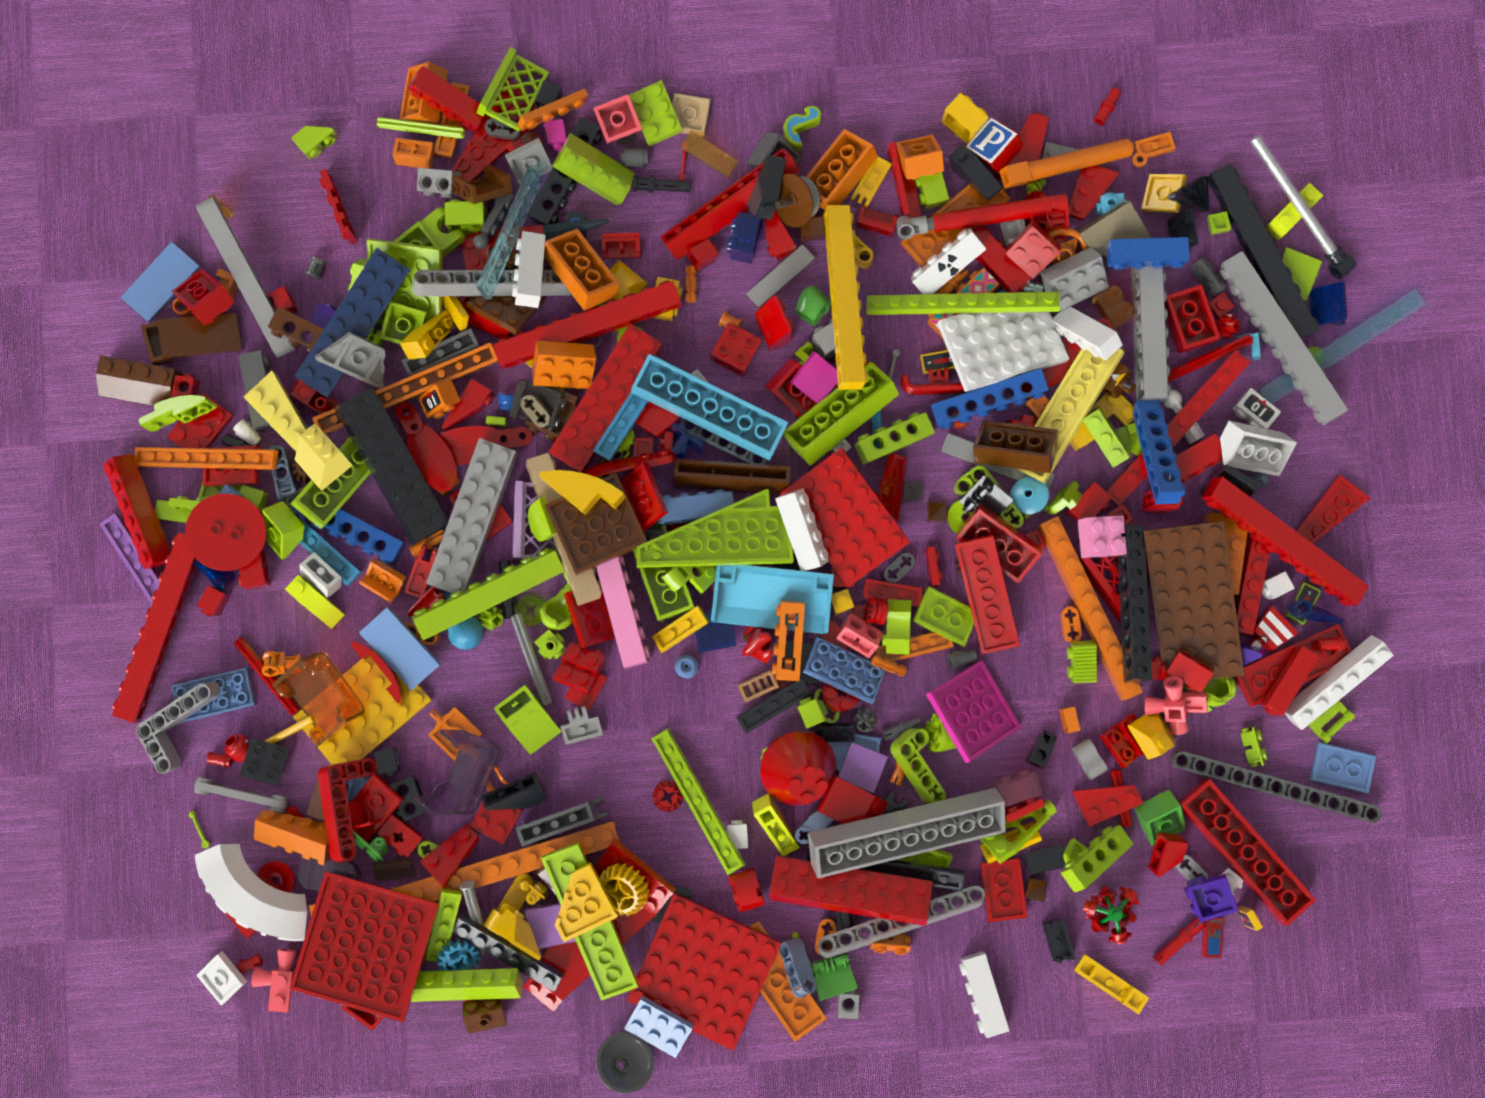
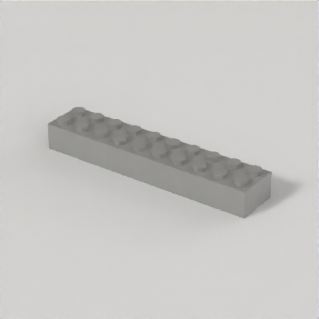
M992 788L809 832L811 865L817 878H822L1005 833V801L998 790Z

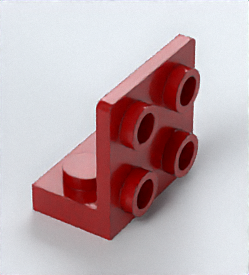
M729 322L711 352L710 360L744 378L748 365L762 339Z

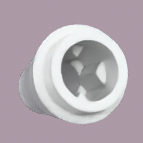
M242 419L233 428L237 436L251 445H258L262 440L256 430L252 428L251 423L245 419Z

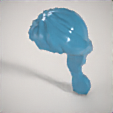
M446 591L443 594L446 597L444 600L451 598L450 595L452 593ZM472 616L448 628V638L451 644L459 649H473L483 639V626H481V622L477 618Z

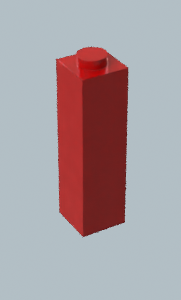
M1304 646L1295 648L1261 703L1267 714L1273 717L1284 715L1320 656Z

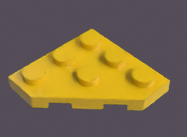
M591 863L572 872L555 923V927L563 942L618 917V913Z

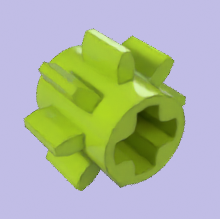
M493 606L481 612L479 617L482 621L481 626L492 631L494 627H500L503 622L502 610Z

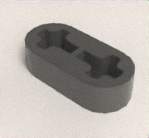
M494 118L487 120L485 124L486 132L490 137L516 140L521 136V129L510 134L509 130L512 128ZM496 124L497 128L501 129H495V131L492 132L490 127H493V125Z
M910 553L901 554L885 569L883 574L885 581L890 583L899 581L915 565L914 556ZM902 557L905 559L909 557L911 559L909 561L910 566L905 565L903 568L899 566L903 562ZM897 568L899 570L895 575L897 578L889 579L888 571H894Z

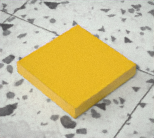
M1149 174L1141 210L1143 212L1179 213L1180 204L1169 200L1168 194L1184 186L1187 176L1185 174Z

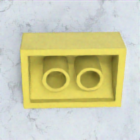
M316 424L306 429L300 435L295 461L321 491L352 466L343 453Z

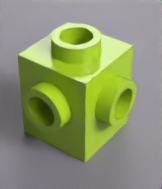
M548 629L535 641L536 645L540 648L538 652L545 659L547 657L549 659L553 657L558 659L565 652L563 649L566 647L564 644L566 640L559 632L555 634L551 629ZM551 642L554 644V648H553V649L550 648V643H551Z

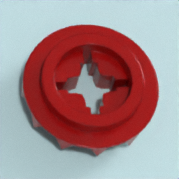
M663 781L654 788L652 798L654 805L659 810L672 812L682 804L683 794L675 782ZM663 789L668 793L675 792L671 797L673 804L668 800L660 801L664 797Z

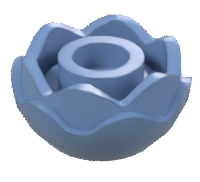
M685 654L680 656L675 662V671L682 678H692L699 670L698 661L694 656Z

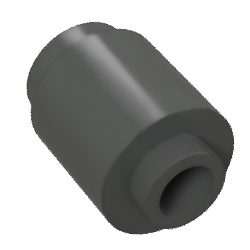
M625 148V152H621V163H625V167H643V165H648L647 150H643V148Z

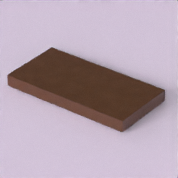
M236 313L219 314L212 323L205 326L195 316L157 319L162 358L242 351Z

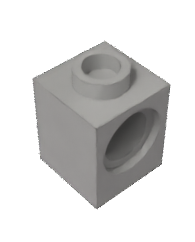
M852 990L838 995V1018L858 1019L859 993ZM851 998L854 1000V1003L851 1007H845L843 1001Z

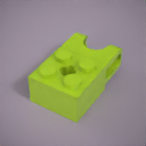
M439 207L422 221L414 224L394 242L442 248L443 259L464 242L466 234L460 229H455L448 234L442 233L441 228L445 222V208Z

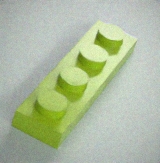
M442 888L439 908L429 939L425 960L437 962L438 951H443V945L449 946L462 891Z

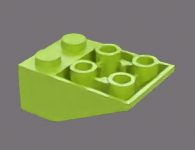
M524 685L494 707V710L530 755L562 732L528 685Z

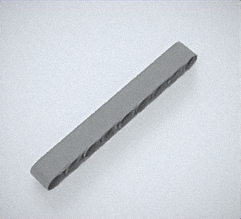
M211 197L195 205L277 358H280L295 350V346L288 342V338L282 336L280 339L270 334L271 330H269L268 325L275 313V309L216 199Z
M420 270L414 274L412 290L418 296H512L513 285H517V281H513L514 270ZM554 270L542 271L541 296L572 295Z
M971 886L962 891L930 900L927 925L980 907L985 898V891L980 886ZM977 893L981 899L973 900L970 895ZM958 899L962 902V906L956 907L952 904V901ZM935 906H941L943 907L944 911L942 913H937L934 911L933 908ZM877 918L822 937L818 943L819 953L824 958H831L869 945L872 942H878L922 927V925L907 923L901 926L896 921ZM884 924L889 929L886 932H881L878 926ZM865 930L869 932L870 936L862 938L859 933ZM843 937H849L851 943L845 945L840 940ZM825 943H830L833 948L830 951H825L822 949V946Z

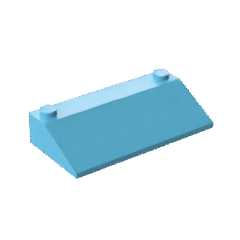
M719 565L716 569L711 622L775 629V624H779L780 616H776L777 605L781 604V600L804 601L803 632L827 634L834 574L751 565ZM798 613L795 614V623H788V614H785L787 630L794 631V625L798 621Z

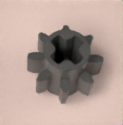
M869 708L859 709L853 719L854 722H857L856 728L862 732L873 731L879 720L875 718L876 712Z

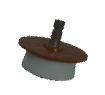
M785 174L782 177L779 201L775 203V211L786 225L796 228L801 227L818 211L820 205L819 192L816 185L809 178L795 174Z

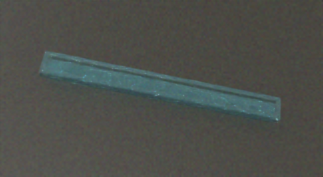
M1414 289L1312 356L1321 370L1325 371L1424 307L1426 302L1417 290ZM1284 373L1257 392L1273 404L1296 388L1293 385L1291 376Z

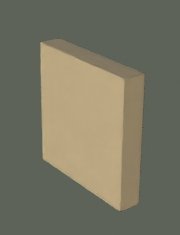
M674 93L672 105L683 129L681 133L705 137L711 99Z

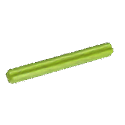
M378 117L377 126L383 129L460 139L465 137V129L463 127Z

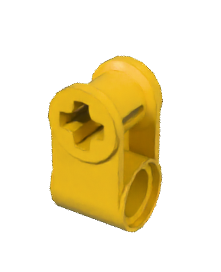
M855 235V240L853 241V247H856L857 251L855 264L862 269L869 268L873 262V251ZM867 255L870 259L863 261L860 259V256Z

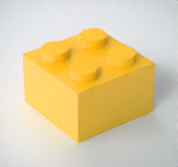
M960 92L946 107L941 122L968 145L984 127L989 117L983 108H978L973 104L969 96L963 95Z

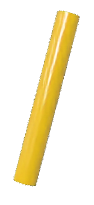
M310 715L266 739L265 742L275 744L315 722V717Z

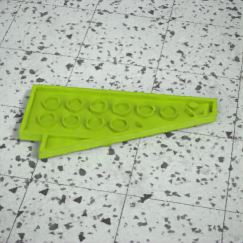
M765 489L636 547L637 568L792 564L794 561L793 547L778 506H770L769 489Z

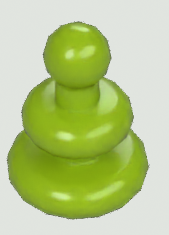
M1041 179L1040 181H1034V183H1028L1026 185V194L1028 195L1030 192L1038 190L1042 191V186L1046 185V180Z

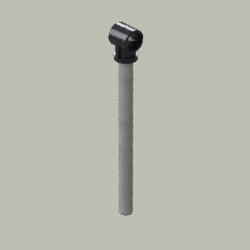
M1260 134L1254 136L1249 142L1326 252L1324 258L1331 263L1328 266L1330 273L1335 278L1342 279L1356 267L1355 260L1349 254L1343 253L1341 246L1336 247Z

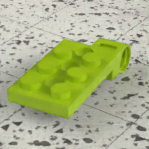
M717 566L670 567L661 578L673 592L680 589L689 580L701 594L715 581ZM693 567H695V568L698 569V571H699V576H698V577H696V576L693 575V573H692Z

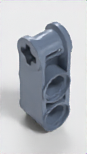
M274 445L269 450L282 451V457L277 460V470H272L277 498L282 502L299 490L295 475L292 474L293 467L289 451L286 448ZM285 468L287 474L284 478H281L280 471Z
M816 809L795 830V839L800 844H808L809 838L806 840L804 838L799 839V832L801 830L803 832L808 831L809 833L826 829L834 819L818 812V809Z
M801 938L782 941L779 952L785 965V971L789 978L792 992L797 998H803L807 994L815 992L817 987L804 942Z

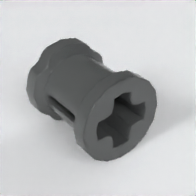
M311 256V262L307 271H304V274L310 278L320 280V273L327 262Z

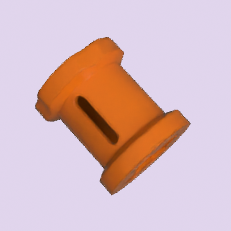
M725 311L718 326L726 328L727 324L731 322L740 327L743 320L736 319L729 315V312Z

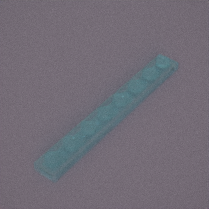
M534 168L527 169L487 263L484 266V270L477 282L476 287L484 299H491L542 182Z

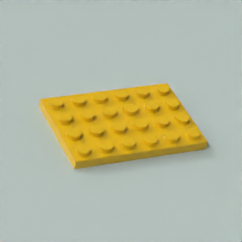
M371 657L357 662L294 715L293 718L296 722H299L310 715L315 717V722L302 729L331 764L364 759L433 700L419 684L411 690L399 677L405 695V702L398 704L386 690L392 683Z

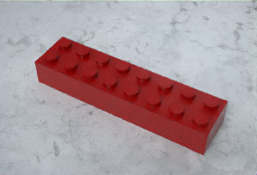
M629 324L548 453L577 472L582 473L587 470L596 456L593 450L631 393L632 386L648 354L658 357L664 348L663 344L632 324Z
M1203 778L1178 801L1184 815L1234 872L1241 877L1243 882L1280 924L1290 925L1316 901L1313 895L1210 779Z
M776 856L769 896L771 901L927 926L933 881L860 869L817 878L811 861Z

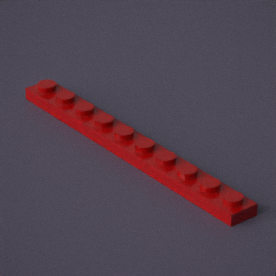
M1237 350L1230 355L1168 423L1169 438H1172V448L1251 363ZM1143 453L1135 459L1106 491L1112 496L1110 500L1117 506H1120L1148 475Z

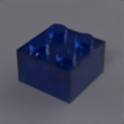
M738 212L737 218H733L731 226L733 237L729 236L727 243V252L730 253V259L752 264L760 232L761 217Z

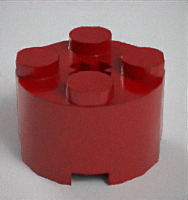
M754 867L728 875L738 912H744L765 905Z

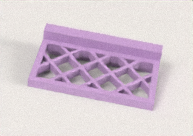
M515 481L512 559H524L529 556L534 558L538 556L536 554L549 542L555 547L559 558L557 548L552 541L553 538H550L542 547H539L532 540L535 537L532 536L530 538L525 533V527L529 525V522L525 524V519H528L526 508L533 504L538 497L536 496L531 500L526 494L527 487H533L532 482ZM529 542L538 549L533 555H524L525 546Z

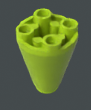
M937 713L933 714L930 722H927L925 730L929 733L928 750L942 752L957 748Z

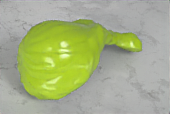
M565 572L564 578L567 580L565 587L561 588L558 594L551 597L540 608L542 623L551 630L561 631L573 623L564 597V593L572 591Z

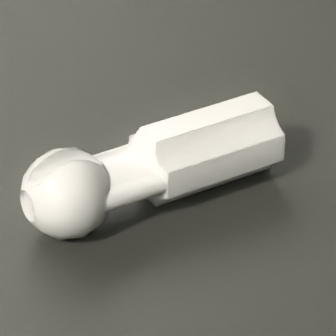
M1171 390L1168 398L1163 401L1164 405L1173 409L1176 415L1183 408L1181 405V394L1176 390ZM1197 422L1184 435L1189 445L1205 436Z

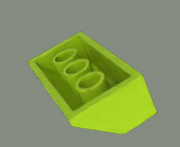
M571 133L568 135L552 167L616 206L623 203L631 188L635 174Z

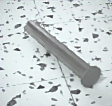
M472 880L465 881L459 885V888L463 890L470 919L484 927L474 890L475 882ZM479 948L480 954H488L487 952Z

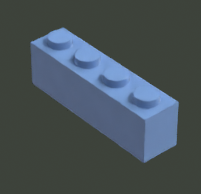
M722 489L716 490L712 494H707V491H703L693 496H689V493H684L674 498H671V495L662 496L668 513L658 520L657 523L658 526L691 523L734 504L732 491L725 492Z

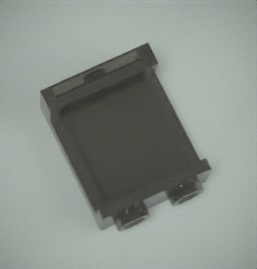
M525 378L518 380L508 417L513 419L521 418L533 422L521 407V399L526 395L533 394L539 398L552 415L550 424L545 427L549 431L555 430L556 427L559 428L562 421L560 413L561 410H564L567 403L565 398L566 392L548 386H534L533 381ZM527 399V407L532 406L534 408L532 405L534 401ZM545 414L540 415L539 421H540V422H542V421L546 422V421H545L546 415H545Z

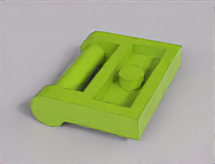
M1337 701L1308 726L1327 744L1331 741V737L1348 721L1351 722L1355 716L1340 701ZM1340 712L1343 716L1324 732L1321 728Z

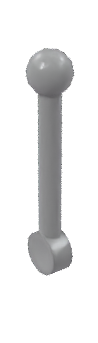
M894 349L892 352L893 360L888 375L890 379H892L896 359L900 355L898 349Z

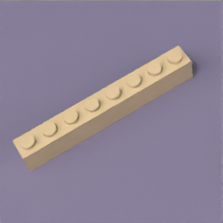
M549 453L527 459L526 468L537 497H545L547 503L561 498L562 496L546 484L538 475L541 471L557 469L554 458H550ZM556 533L552 538L577 605L600 599L603 590L601 582L596 581L594 575L596 574V569H590L576 576L560 538Z

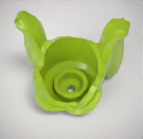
M1232 677L1209 680L1202 691L1207 694V712L1212 711L1217 706L1225 705L1235 696L1237 685ZM1183 684L1184 689L1188 692H1193L1185 686L1186 684Z

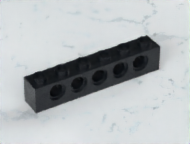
M582 117L579 118L571 133L581 140H589L588 144L592 147H595L596 144L598 145L603 136L600 126ZM553 167L527 214L529 219L539 225L556 224L559 219L558 214L560 210H563L567 205L569 193H573L576 188V181L570 177H563V173ZM555 188H562L560 193H553ZM547 204L554 205L551 210L544 209Z

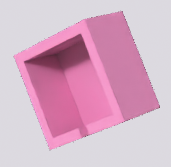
M1124 516L1090 517L1078 520L1081 558L1127 554L1126 539L1121 536L1122 533H1125Z

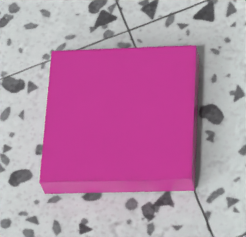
M813 351L791 380V383L818 404L827 397L836 385L838 377L837 370Z

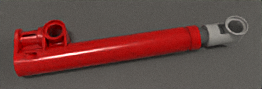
M1066 193L947 211L941 214L934 213L931 218H926V216L915 218L902 216L897 220L896 228L898 236L906 240L913 237V235L928 233V230H934L937 233L1029 219V223L1033 220L1037 224L1043 223L1041 227L1047 233L1058 228L1069 230L1068 199ZM903 226H909L906 230L901 229Z

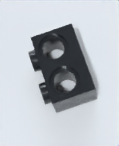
M416 775L390 785L404 798L397 808L400 819L403 818L404 821L430 812ZM403 784L409 788L407 795H403L400 791ZM409 803H413L416 806V811L413 814L407 809Z

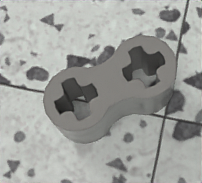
M1089 738L1071 748L1090 780L1108 770Z

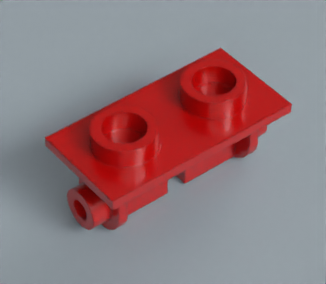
M432 586L406 614L412 618L415 615V611L421 608L428 609L433 606L432 603L440 599L444 600L446 597L436 587Z

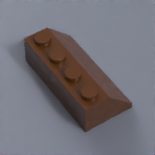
M102 355L99 356L96 370L100 397L150 406L170 399L175 375H182L181 372L174 368Z
M983 420L973 445L974 463L1051 473L1055 461L1059 430Z

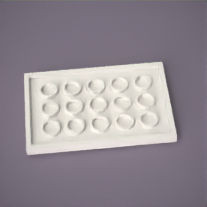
M1050 312L963 313L939 320L937 323L965 392L1040 368L1045 369L1059 365L1069 360L1061 338L1054 329L1055 324L1051 321Z

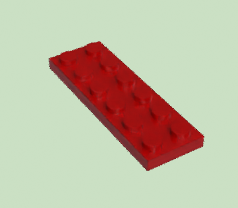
M993 534L955 543L982 654L1019 647L1020 642Z
M1335 624L1245 666L1244 676L1234 677L1249 707H1254L1263 702L1296 647L1304 646L1320 656L1304 683L1326 673L1348 655L1352 650L1340 625ZM1340 636V638L1345 640V649H1341L1340 652L1337 650L1319 651V639H1330Z

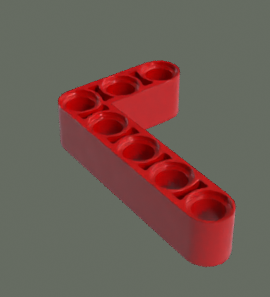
M372 758L326 765L318 771L329 853L331 859L335 862L351 861L356 855L345 780L375 774L377 765L376 761Z

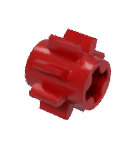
M1224 314L1223 318L1220 317L1217 320L1216 326L1220 335H1223V338H1232V334L1239 332L1240 322L1233 314Z

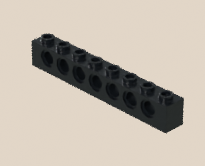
M1125 525V533H1122L1121 536L1126 539L1127 554L1118 556L1124 683H1144L1152 680L1144 526Z

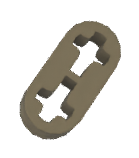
M530 394L521 399L522 409L535 425L545 427L551 423L552 415L537 396ZM527 399L534 401L532 404L534 408L532 406L527 407ZM543 414L546 415V417H545V421H546V422H544V421L540 422V421H539L540 415H543Z

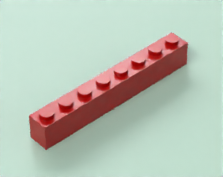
M784 148L774 154V156L785 159L783 175H797L800 173L793 158ZM764 162L660 236L676 260L685 257L692 247L716 235L723 227L731 224L737 217L749 211L747 204Z

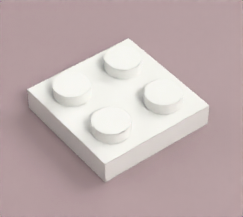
M223 951L217 954L197 974V977L220 1005L226 1003L247 982Z

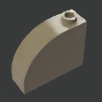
M1127 199L1078 230L1084 242L1097 253L1107 256V244L1111 239L1152 238L1133 205Z

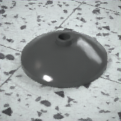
M619 1032L609 1036L600 1045L596 1054V1070L603 1084L612 1091L622 1094L636 1092L644 1087L652 1076L654 1069L652 1051L649 1045L638 1036L630 1032ZM619 1062L623 1063V1069L618 1066Z

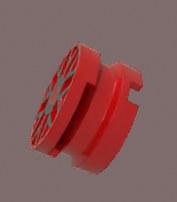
M873 596L868 598L864 609V620L866 623L872 624L875 622L876 625L880 626L885 623L889 605L886 603L887 599L880 598L878 600V598Z

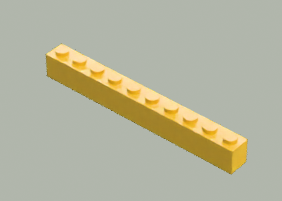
M827 205L824 212L838 389L861 390L868 381V372L864 369V364H866V353H863L865 338L864 335H861L863 318L859 314V311H861V300L858 299L860 284L856 281L858 265L855 264L856 247H853V241L855 240V231L852 230L851 226L853 224V213H850V205Z

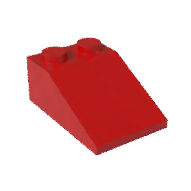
M202 268L171 291L204 326L212 323L220 313L227 311L235 302L225 288Z
M789 359L764 387L799 419L817 403L791 383V380L802 366L798 362Z
M834 775L817 811L842 824L882 815L888 802Z

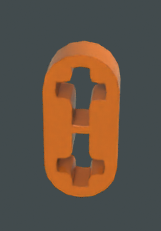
M1069 606L1060 613L1062 634L1066 642H1078L1082 637L1079 613L1076 608ZM1068 610H1070V613H1074V617L1071 618L1072 624H1070L1069 618H1065ZM1070 626H1072L1073 632H1077L1074 640L1067 635V633L1071 632Z
M823 918L818 924L815 939V950L818 955H820L818 949L819 940L826 936L824 935L825 930L822 928V925L830 922V926L833 927L828 930L827 935L836 932L835 922L830 918ZM826 943L829 948L825 949V951H830L833 946L830 943Z

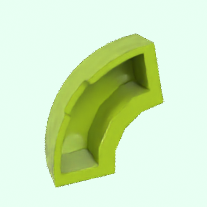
M888 599L887 632L883 634L882 646H886V654L909 655L912 600Z

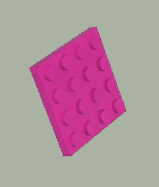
M983 660L975 663L926 694L965 763L972 761L1021 728Z

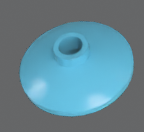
M1024 477L1014 484L1010 496L1014 499L1012 502L1019 512L1035 514L1047 505L1049 490L1046 484L1033 477ZM1027 491L1032 492L1030 497L1025 496Z

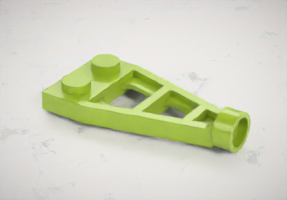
M1049 799L1044 801V807L1011 823L1005 821V829L1016 827L1020 831V835L1014 841L1008 842L1002 834L979 839L1000 864L1016 854L1050 817L1057 813L1055 806ZM1033 817L1036 823L1029 829H1025L1020 824L1021 821Z

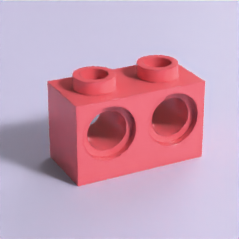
M850 613L841 625L836 639L870 658L878 648L884 632Z

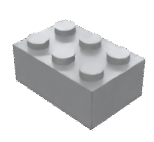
M1088 248L1040 272L1045 292L1060 293V311L1109 288L1102 256L1093 248Z

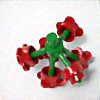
M1103 886L1098 895H1095V897L1091 895L1090 901H1085L1083 911L1087 912L1086 919L1090 915V920L1092 921L1091 929L1095 933L1098 931L1107 933L1110 920L1114 921L1116 928L1111 930L1112 936L1108 938L1109 942L1124 944L1132 936V933L1127 932L1125 927L1130 922L1137 920V915L1133 914L1131 906L1140 903L1137 900L1138 895L1131 888L1121 887L1122 893L1119 898L1122 903L1117 908L1113 906L1117 892L1108 889L1107 886ZM1099 902L1101 903L1102 906H1104V907H1110V908H1109L1108 910L1103 909V908H1099V907H1098Z

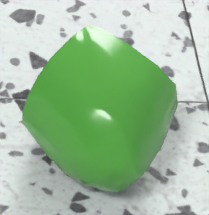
M810 285L799 296L795 313L801 319L816 327L823 315L830 310L831 300L818 287Z

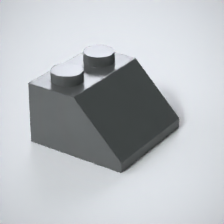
M766 132L747 161V164L752 169H755L765 161L767 154L774 155L782 148L791 155L796 165L799 163L802 155L780 134Z

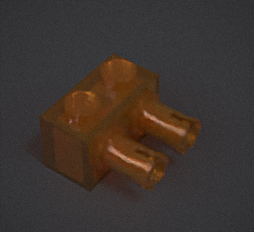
M1115 284L1096 295L1092 300L1101 316L1111 321L1114 331L1135 317L1133 307L1125 301L1120 287L1115 286Z

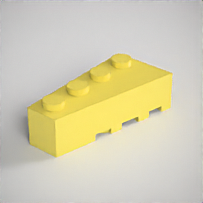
M271 371L244 398L297 451L299 437L308 427L302 420L279 376Z

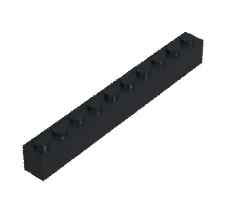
M1230 163L1210 173L1207 177L1208 183L1224 212L1227 211L1230 225L1251 265L1271 295H1274L1279 307L1301 340L1313 335L1319 330L1318 322L1315 317L1311 316L1307 301L1302 299L1299 286L1292 280L1290 269L1283 263L1281 252L1274 246L1272 235L1268 234L1263 218L1259 217L1256 212V204L1247 195V187L1241 183L1238 170L1233 168Z

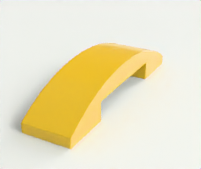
M1083 954L1074 968V971L1137 1014H1140L1149 1000V997L1085 954Z

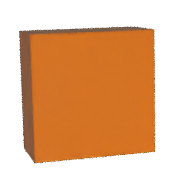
M1075 707L1059 709L1064 733L1081 731Z

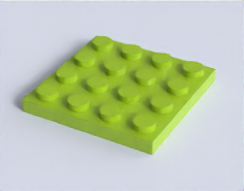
M369 238L367 240V260L370 259L378 247L411 269L391 302L427 312V321L441 313L442 296H418L413 292L412 288L414 274L417 271L442 270V248ZM388 306L381 316H386Z

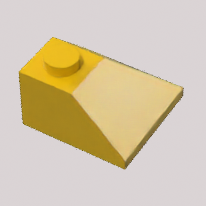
M1160 713L1144 714L1128 725L1129 730L1148 760L1161 756L1175 746L1176 739L1169 731V727Z
M506 909L493 929L519 949L540 960L541 955L531 926L524 920L525 915L517 910L512 912Z

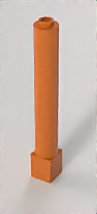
M1128 138L1031 162L1025 161L1008 165L1000 170L1004 189L1131 157L1134 152V144Z

